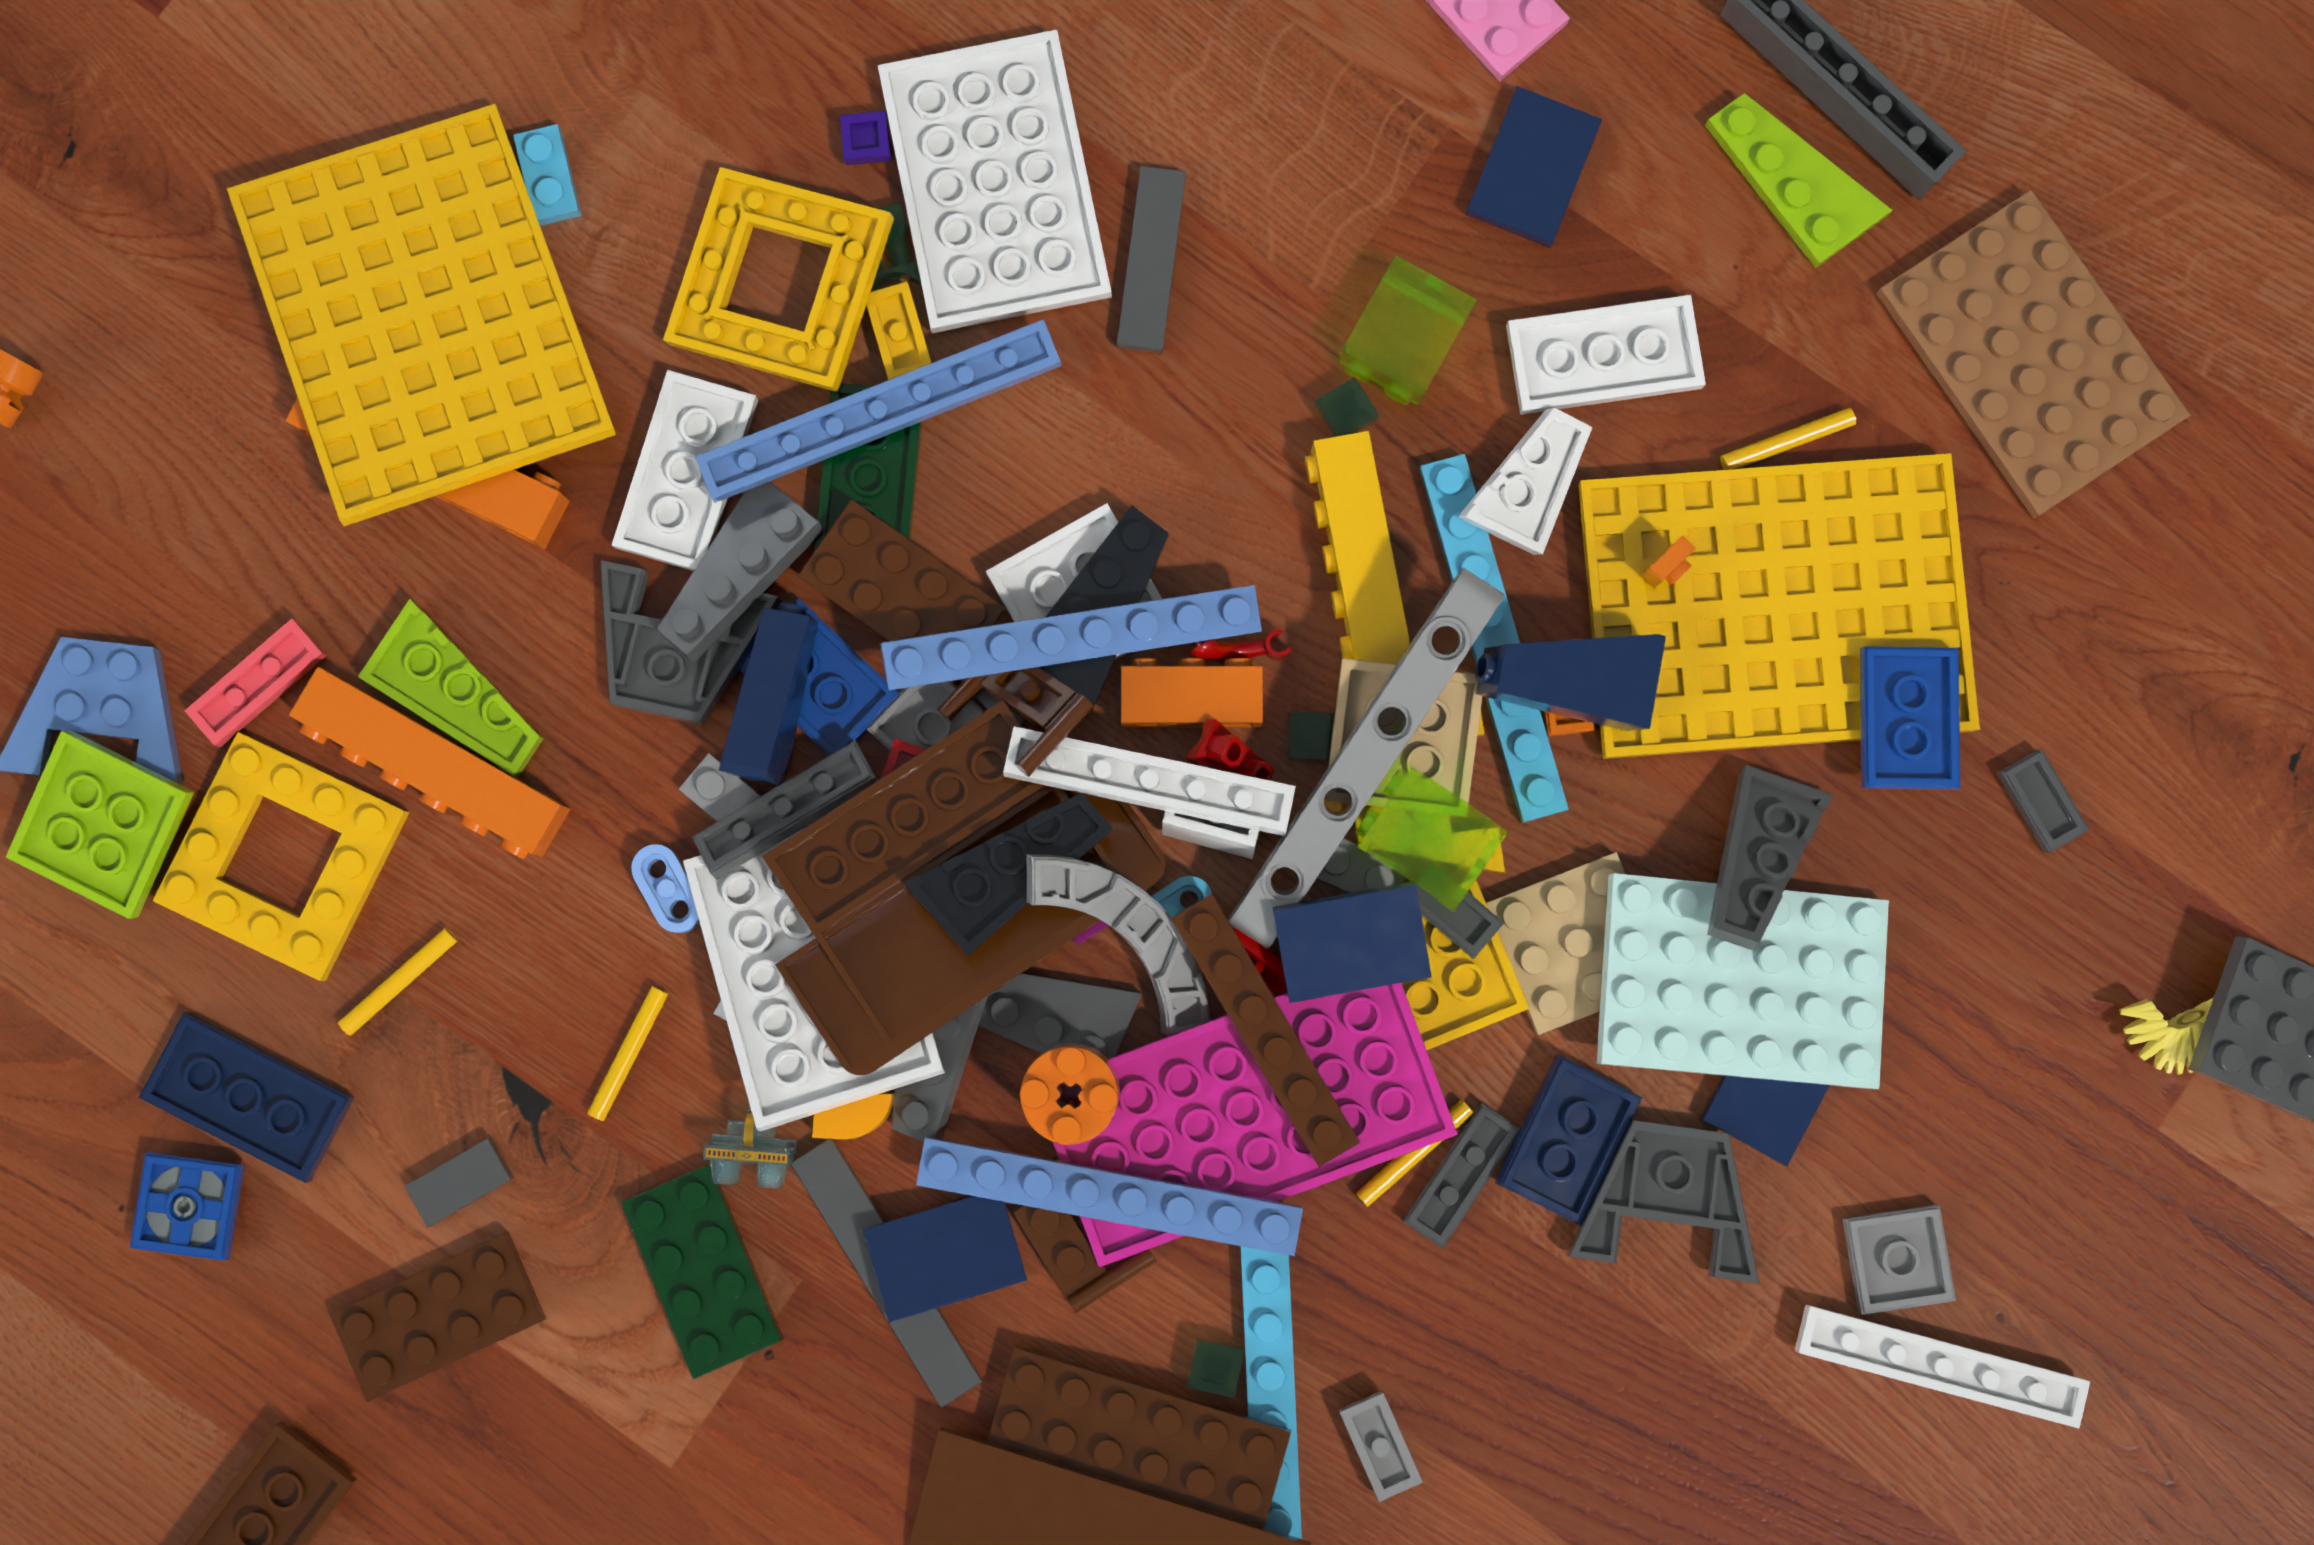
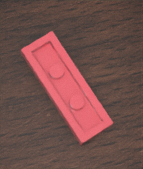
M291 618L184 711L211 743L221 748L237 732L243 729L322 661L327 654L297 620Z

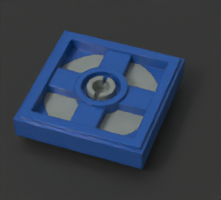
M156 1152L145 1153L130 1248L222 1261L229 1260L245 1164Z

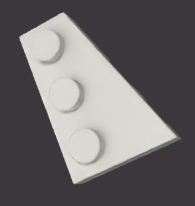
M1556 408L1546 409L1457 518L1533 555H1543L1592 427Z

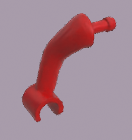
M1277 629L1270 632L1266 639L1246 642H1217L1215 640H1210L1206 643L1205 641L1195 642L1197 647L1191 650L1190 653L1195 658L1213 661H1224L1225 659L1232 658L1250 659L1267 655L1272 660L1279 661L1289 655L1292 647L1282 652H1276L1271 648L1270 641L1284 633L1283 630Z

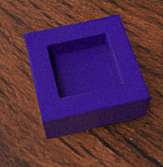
M886 111L840 115L843 156L846 166L891 161Z

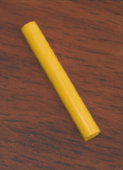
M1849 407L1720 456L1721 465L1724 470L1739 469L1856 425L1855 414Z
M448 928L442 929L338 1022L340 1028L347 1035L352 1036L458 941L456 936Z
M651 986L587 1112L591 1117L600 1121L605 1120L668 996L667 992Z
M1462 1099L1449 1109L1456 1129L1474 1114ZM1442 1141L1394 1158L1355 1194L1369 1207Z

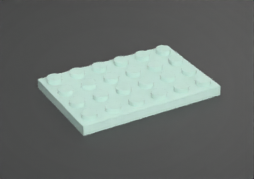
M1617 873L1608 876L1596 1064L1879 1089L1889 900L1784 890L1782 893L1783 897L1760 943L1753 950L1707 935L1717 883Z

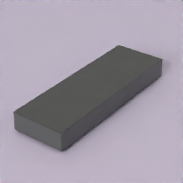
M1479 1103L1474 1114L1471 1115L1402 1221L1443 1249L1516 1139L1520 1128L1483 1103Z

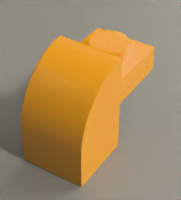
M880 1093L814 1114L812 1138L854 1139L873 1132L891 1114L895 1093Z

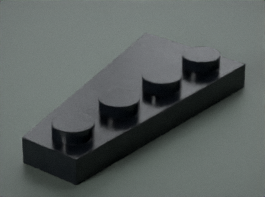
M1131 505L1045 617L1139 603L1169 538V533ZM1116 655L1041 666L1039 668L1074 690L1077 694L1085 696L1093 704L1091 709L1093 712L1102 687L1115 662Z
M1080 793L1032 817L1025 823L942 863L940 866L904 882V885L968 957L1029 904L1027 903V854H1051L1080 859L1107 836L1113 828L1087 798Z

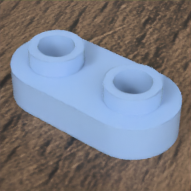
M657 844L648 845L638 851L632 861V875L657 922L664 929L675 933H686L695 929L700 924L686 870L678 855L672 849ZM662 860L666 865V872L663 876L655 878L651 873V867L654 862ZM684 901L687 903L689 911L684 918L678 919L673 913V908L677 902Z

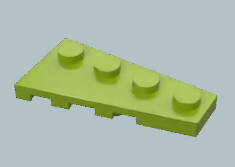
M1745 93L1709 118L1705 124V127L1815 269L1893 211Z
M411 599L408 600L358 676L517 778L544 739L421 607Z

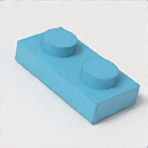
M555 124L514 134L513 137L524 183L540 226L582 216L563 133L559 125Z

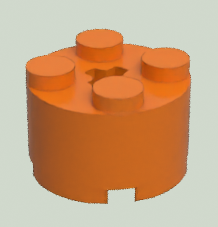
M1076 1043L1056 1045L1042 1053L1027 1070L1020 1091L1021 1106L1032 1128L1044 1138L1062 1145L1083 1143L1099 1135L1112 1120L1120 1095L1118 1075L1109 1059L1093 1047ZM1064 1082L1069 1087L1075 1083L1080 1085L1082 1090L1078 1098L1081 1102L1078 1104L1072 1100L1066 1103L1063 1102L1060 1098L1063 1092L1060 1084Z

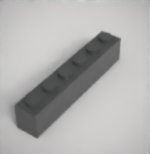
M1727 0L1720 16L1918 200H1921L1967 151L1804 0Z

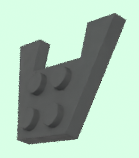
M601 560L610 704L618 708L704 725L753 648L764 607L776 610L782 600L778 596L762 593L692 663L659 633L657 628L662 619L639 615L649 573L641 568Z
M1632 1120L1585 1220L1570 1246L1567 1256L1616 1263L1622 1216L1713 1228L1708 1276L1759 1284L1729 1134Z

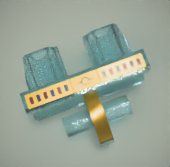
M748 1108L745 1121H728L727 1134L731 1135L712 1134L710 1143H705L703 1159L711 1160L710 1167L714 1184H738L741 1180V1164L743 1162L758 1164L757 1186L779 1189L783 1186L788 1168L796 1156L797 1141L769 1139L775 1138L777 1126L759 1132L756 1129L751 1108Z

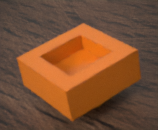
M1682 535L1641 575L1642 578L1653 589L1664 579L1672 585L1692 566L1686 558L1696 548Z

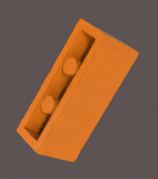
M1138 658L1131 660V666H1121L1122 728H1203L1207 718L1216 719L1225 728H1261L1263 666H1252V659H1225L1224 666H1206L1205 659L1185 658L1178 660V666H1159L1158 659Z

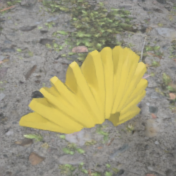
M2213 998L2166 1021L2163 1019V1014L2148 999L2119 1009L2121 1015L2140 1018L2123 1028L2125 1034H2133L2127 1038L2128 1043L2132 1045L2146 1042L2138 1056L2145 1061L2155 1055L2153 1067L2161 1070L2164 1066L2166 1073H2172L2175 1066L2176 1073L2182 1074L2185 1065L2187 1071L2193 1073L2188 1068Z

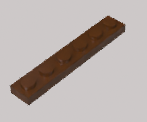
M1213 894L1172 917L1171 920L1318 1167L1359 1144V1139Z

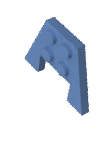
M60 637L0 756V771L41 776L50 756L53 731L72 730L78 734L139 740L136 763L184 786L160 650L147 646Z

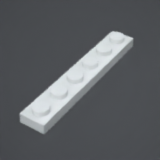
M1015 726L1013 728L1003 770L1004 777L1276 835H1286L1296 786L1067 737L1028 777L1016 767L1015 763L1036 742L1043 732Z
M1805 1304L1794 1350L1800 1354L2079 1429L2090 1386V1381L1807 1304Z

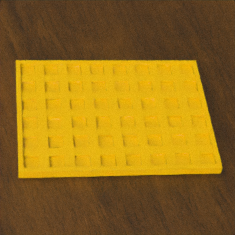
M496 104L227 188L335 509L343 526L616 435Z
M1951 453L1581 480L1578 483L1592 639L1652 634L1666 636L1650 729L1624 731L1600 725L1603 759L1861 740L1860 648L1864 646L1958 648L1960 733L1980 730ZM1683 535L1696 548L1686 558L1692 566L1672 585L1664 579L1653 589L1641 575Z

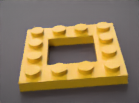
M720 167L663 341L670 346L838 392L894 217L890 212ZM753 227L831 248L804 332L726 310Z
M237 732L152 901L312 978L326 981L410 812L254 738ZM263 797L342 833L301 916L295 915L222 880Z

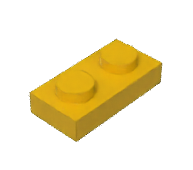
M908 281L870 292L866 306L888 380L931 364Z

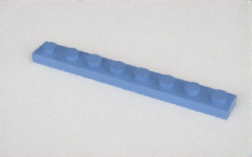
M1043 319L697 455L695 459L710 497L716 503L1061 367V361Z
M1255 585L890 641L880 643L887 689L895 690L1262 632Z
M926 1136L924 1139L916 1182L917 1186L1291 1256H1295L1303 1206L930 1136Z

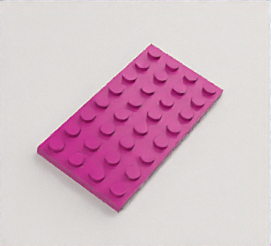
M1397 983L1295 1003H1289L1287 992L1274 997L1360 1141L1356 1146L1318 1167L1228 1014L1108 1058L1116 1070L1120 1087L1119 1102L1112 1120L1099 1135L1091 1140L1072 1145H1062L1053 1142L1059 1161L1280 1201L1458 1135L1402 984ZM1064 1082L1060 1084L1063 1089L1060 1098L1063 1102L1066 1103L1070 1100L1076 1104L1081 1102L1078 1098L1082 1090L1080 1085L1075 1083L1069 1087ZM1080 1216L1099 1267L1184 1236Z

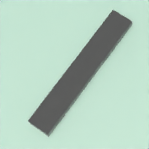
M828 1139L790 1164L887 1319L862 1231L863 1229L886 1222L835 1140ZM939 1308L889 1323L941 1408L983 1381Z

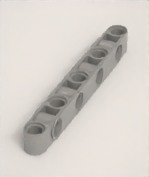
M1461 569L1287 828L1286 835L1281 837L1228 919L1232 927L1266 949L1271 946L1277 937L1272 907L1301 902L1496 611L1504 597L1502 592L1467 569ZM1442 626H1450L1457 633L1456 646L1451 651L1440 653L1433 648V633ZM1388 707H1396L1404 714L1403 725L1394 732H1385L1378 726L1379 714ZM1333 788L1346 789L1351 794L1349 806L1342 811L1328 809L1324 804L1326 793ZM1282 867L1293 869L1298 875L1297 884L1288 890L1276 888L1271 881V877L1277 869Z

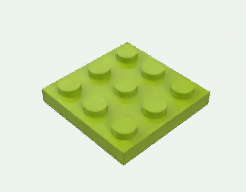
M63 730L59 734L6 858L128 919L138 918L194 791L72 730Z

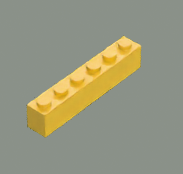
M1369 431L1315 440L1311 449L1312 455L1305 456V465L1309 483L1317 482L1320 500L1314 501L1313 504L1318 529L1326 527L1329 545L1322 546L1325 569L1327 574L1335 573L1338 590L1331 591V600L1335 618L1344 619L1347 636L1340 637L1342 657L1397 664L1409 647L1410 640Z

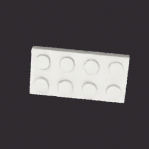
M1691 295L1510 320L1506 324L1520 415L1544 412L1549 408L1565 409L1698 390L1706 385Z
M667 370L612 542L614 548L691 571L696 569L716 537L727 498L716 503L712 501L695 456L746 437L758 403L756 395Z

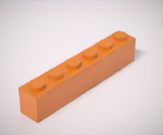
M297 397L285 422L311 437ZM518 468L434 496L544 550L570 502L569 499L558 491L561 486L559 482L539 472H535L533 478L518 472Z
M317 667L289 714L290 717L303 723L298 730L302 734L323 745L328 738L343 746L338 753L342 757L363 768L367 761L383 769L379 777L401 790H405L408 784L423 792L419 798L421 802L441 813H445L446 809L450 807L463 815L459 822L460 824L482 836H485L488 830L504 838L500 844L502 848L524 860L528 853L539 857L544 856L571 810L569 807L362 689L320 667Z

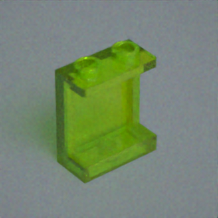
M1395 255L1344 345L1339 362L1345 365L1344 371L1351 377L1365 383L1371 379L1385 387V394L1393 400L1404 405H1408L1410 401L1420 405L1456 337L1468 320L1477 299Z
M1411 766L1406 774L1398 769L1382 792L1389 799L1380 813L1370 809L1355 833L1363 837L1357 847L1364 852H1369L1410 881H1414L1417 886L1437 898L1439 903L1454 912L1504 840L1508 831L1415 767Z

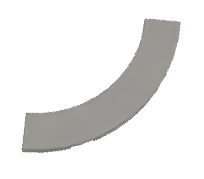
M1027 854V903L1031 905L1067 907L1082 911L1100 919L1119 933L1134 949L1152 981L1159 1007L1161 1033L1170 1036L1210 1021V1008L1203 976L1199 973L1192 953L1171 920L1172 917L1155 899L1131 881L1099 865L1071 857L1051 854Z

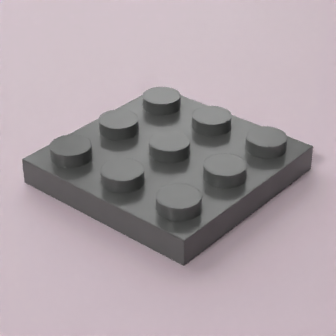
M2235 936L2188 1069L2301 1119L2314 1121V967L2249 937Z

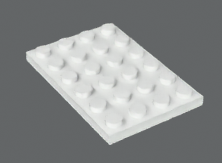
M1057 30L878 65L932 333L1112 297Z
M795 834L717 880L710 874L701 855L683 860L755 1126L759 1132L945 1073L933 1033L871 1074L854 1075L849 1073L841 1066L775 964L815 939V936L762 858L763 855Z

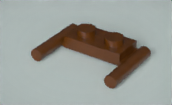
M1039 667L965 678L937 708V711L947 721L951 722L982 687L997 701L1001 702L1004 700L1009 709L1044 732L1015 763L1022 773L1030 777L1093 708V704L1085 696L1077 694L1074 690Z
M1058 1155L1053 1160L1059 1161ZM1008 1203L1076 1313L1157 1262L1150 1249L1126 1258L1107 1271L1104 1266H1098L1092 1247L1072 1214Z

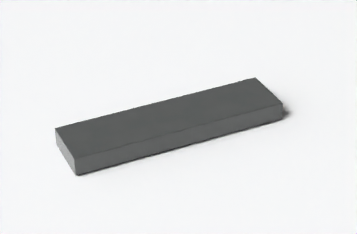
M1146 166L1140 167L1117 348L1163 354L1186 171Z
M854 740L695 834L692 838L710 874L717 880L822 818L879 780L861 747Z

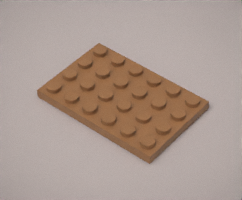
M2032 190L1876 292L1881 302L2033 519L2191 416Z

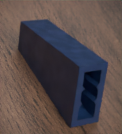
M779 603L778 610L764 607L724 747L719 771L738 778L780 785L786 781L819 623L811 616L806 615L807 608L789 603Z
M1652 634L1505 644L1484 648V653L1479 658L1476 666L1475 676L1478 681L1476 695L1624 731L1650 729L1666 636Z

